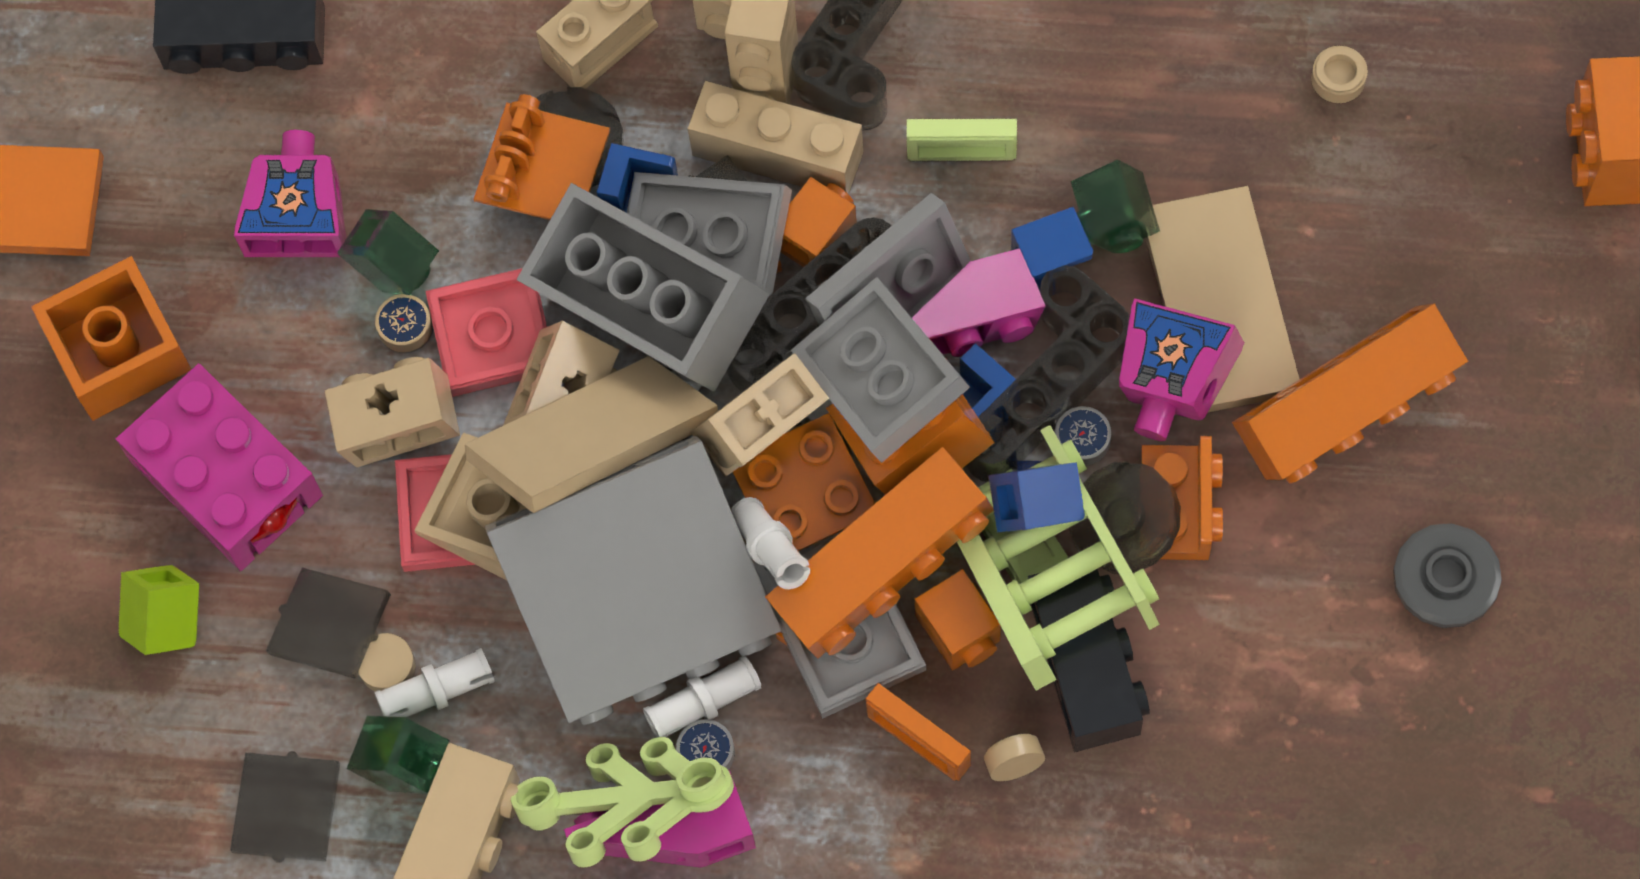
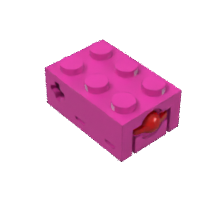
M200 363L116 438L128 460L240 572L255 559L253 556L255 551L260 555L305 513L303 510L304 506L308 509L311 508L323 496L313 474Z

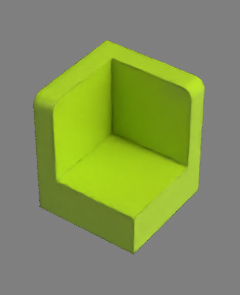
M173 565L121 572L119 636L144 655L195 646L199 583Z

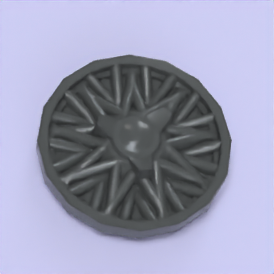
M1452 523L1430 525L1412 534L1399 549L1393 569L1395 591L1405 609L1422 622L1441 628L1464 627L1482 618L1495 603L1502 581L1499 559L1489 542L1472 529Z

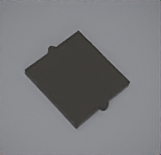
M302 568L287 603L279 607L281 617L266 652L274 657L355 679L370 643L376 641L379 637L376 629L391 594L388 590Z
M290 751L287 756L245 753L230 851L237 854L270 856L276 863L283 862L285 858L326 862L340 762L301 758L294 751Z

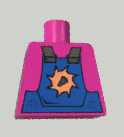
M304 130L286 131L282 135L281 155H258L252 160L234 231V237L244 257H347L348 248L339 177L331 157L314 155V134Z
M1134 298L1129 318L1119 387L1129 401L1142 405L1134 427L1136 433L1152 440L1166 441L1175 414L1194 420H1203L1206 417L1245 343L1235 325Z

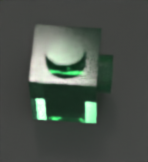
M1117 159L1071 181L1079 210L1076 213L1089 242L1112 253L1119 254L1137 249L1143 244L1142 239L1160 232L1143 172Z
M366 209L337 254L382 292L411 295L428 278L431 271L430 264L439 250L394 211Z
M367 716L346 769L390 792L428 794L450 740L406 717Z

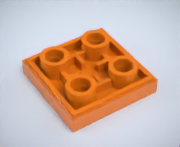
M0 145V253L90 256L104 160L100 149Z

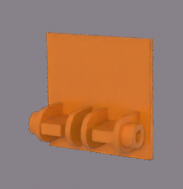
M526 94L519 95L518 101L506 102L473 199L474 202L550 220L571 183L590 193L611 129L540 111L538 109L540 101L537 98Z
M829 413L783 434L745 465L738 467L732 472L744 497L757 498L773 520L780 521L788 528L793 537L792 544L798 552L843 531L875 504Z

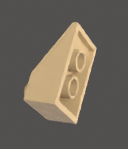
M463 432L414 531L418 536L507 580L487 535L485 526L526 509V507L466 460L465 444L478 437Z

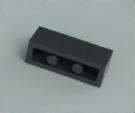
M155 0L153 47L164 70L171 69L182 74L196 73L201 68H225L234 72H246L258 66H278L286 70H301L308 65H318L324 62L325 5L323 0Z
M1098 569L1031 604L1036 625L1040 624L1043 629L1114 591L1109 574L1100 576ZM1037 574L1029 575L1028 579L1036 576ZM1113 618L1055 648L1056 655L1047 659V662L1057 679L1053 683L1074 753L1141 735L1142 716L1150 714V709L1142 682L1132 683L1126 662L1133 661L1134 658L1125 627L1116 629Z

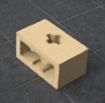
M564 321L541 329L503 426L616 372L617 370L613 366L619 349Z
M406 358L398 361L394 365V369L375 375L368 373L355 374L345 378L342 381V385L325 390L336 451L356 468L460 436L448 374L430 358Z

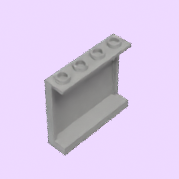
M697 436L656 452L535 513L526 508L485 526L487 535L568 723L580 719L582 725L599 721L614 712L612 707L614 703L633 696L635 702L652 698L667 689L665 681L686 673L688 679L705 675L720 666L718 658L737 650L741 656L758 652L772 644L771 635L781 632L771 604L765 598V590L748 554L702 441Z

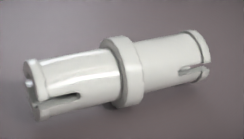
M747 497L738 501L732 507L731 512L742 537L746 541V549L750 557L756 563L765 565L781 588L790 590L802 585L810 574L809 562L792 544L793 537L788 528L780 521L773 520L757 498Z
M479 648L475 650L476 652L435 669L432 664L421 668L422 674L382 691L374 692L387 725L391 726L396 721L432 706H436L437 710L449 706L447 700L485 684L494 683L492 671L482 649Z
M742 656L738 661L703 679L697 677L687 680L686 688L650 707L643 708V712L656 737H667L703 717L708 720L714 719L718 716V709L754 690L761 689V682L751 662L746 656Z

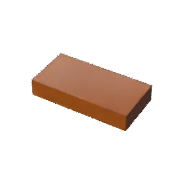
M876 684L866 697L868 718L952 780L959 781L971 766V751L881 684Z

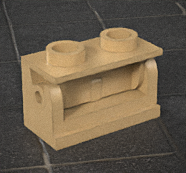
M653 0L571 1L536 31L543 60L575 92L581 94L658 27L657 21L653 18L651 7Z
M794 353L701 423L691 433L702 441L708 456L724 477H727L830 398Z

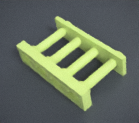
M1051 425L1040 430L1053 456L1030 468L1077 462L1078 474L1087 470L1071 439L1061 444ZM1080 477L1085 513L1084 519L1088 518L1100 541L1023 583L1018 584L1017 580H1014L1006 585L1000 571L1009 567L1007 561L1083 520L1017 530L997 541L993 536L983 541L980 534L966 543H962L960 539L957 541L1021 666L1036 691L1057 680L1046 661L1056 655L1055 648L1122 612L1136 606L1149 630L1160 625L1150 604L1159 600L1152 583L1143 568L1132 573ZM991 489L983 494L993 507ZM1112 561L1124 583L1123 586L1043 629L1040 624L1029 628L1023 615L1032 611L1031 604Z

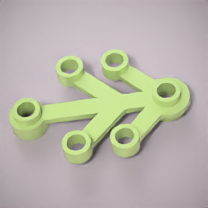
M656 737L647 741L640 750L641 759L650 775L663 776L668 774L674 780L651 781L624 760L614 744L604 743L592 748L586 755L585 761L594 780L598 782L612 781L617 785L616 787L558 793L551 779L547 777H533L517 786L518 792L511 797V803L520 822L533 830H545L552 827L562 815L609 810L589 826L572 832L566 840L565 846L572 862L576 866L584 868L597 864L604 857L606 849L603 842L652 805L665 804L645 821L629 825L621 835V841L631 860L640 862L651 859L661 848L660 835L691 812H709L720 807L732 794L734 782L728 769L720 765L718 761L712 758H698L689 761L676 751L673 742L669 738Z

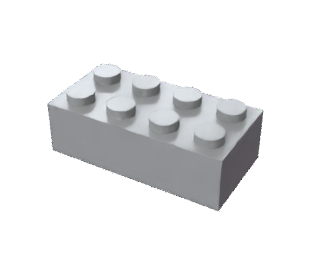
M573 183L568 187L516 279L713 392L717 389L770 295L741 275Z

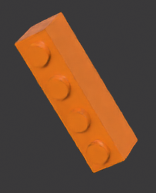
M1435 303L1415 306L1239 417L1232 424L1266 480H1283L1286 478L1287 482L1291 484L1316 470L1318 465L1315 459L1330 449L1335 454H1339L1363 440L1364 435L1361 430L1377 419L1383 425L1406 413L1411 408L1407 400L1424 390L1426 395H1431L1453 383L1457 379L1453 371L1469 361Z
M941 447L808 560L810 574L802 585L790 590L783 589L778 585L765 598L817 659L826 652L830 656L834 655L854 639L856 632L853 629L869 615L877 618L890 610L900 599L898 591L914 577L920 581L935 572L945 560L942 554L959 539L962 543H966L980 534L989 523L987 516L994 509L987 497L949 453Z

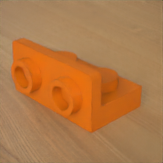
M1200 436L1198 446L1142 445L1141 559L1209 560L1212 542H1222L1223 509L1212 507V488H1222L1223 459L1222 454H1212V436Z

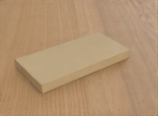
M1244 186L1141 207L1140 218L1162 305L1233 324L1245 342L1239 357L1208 413L1266 401L1300 380L1249 187Z
M647 356L466 443V460L532 513H535L691 436L692 430L718 411V405L656 360Z

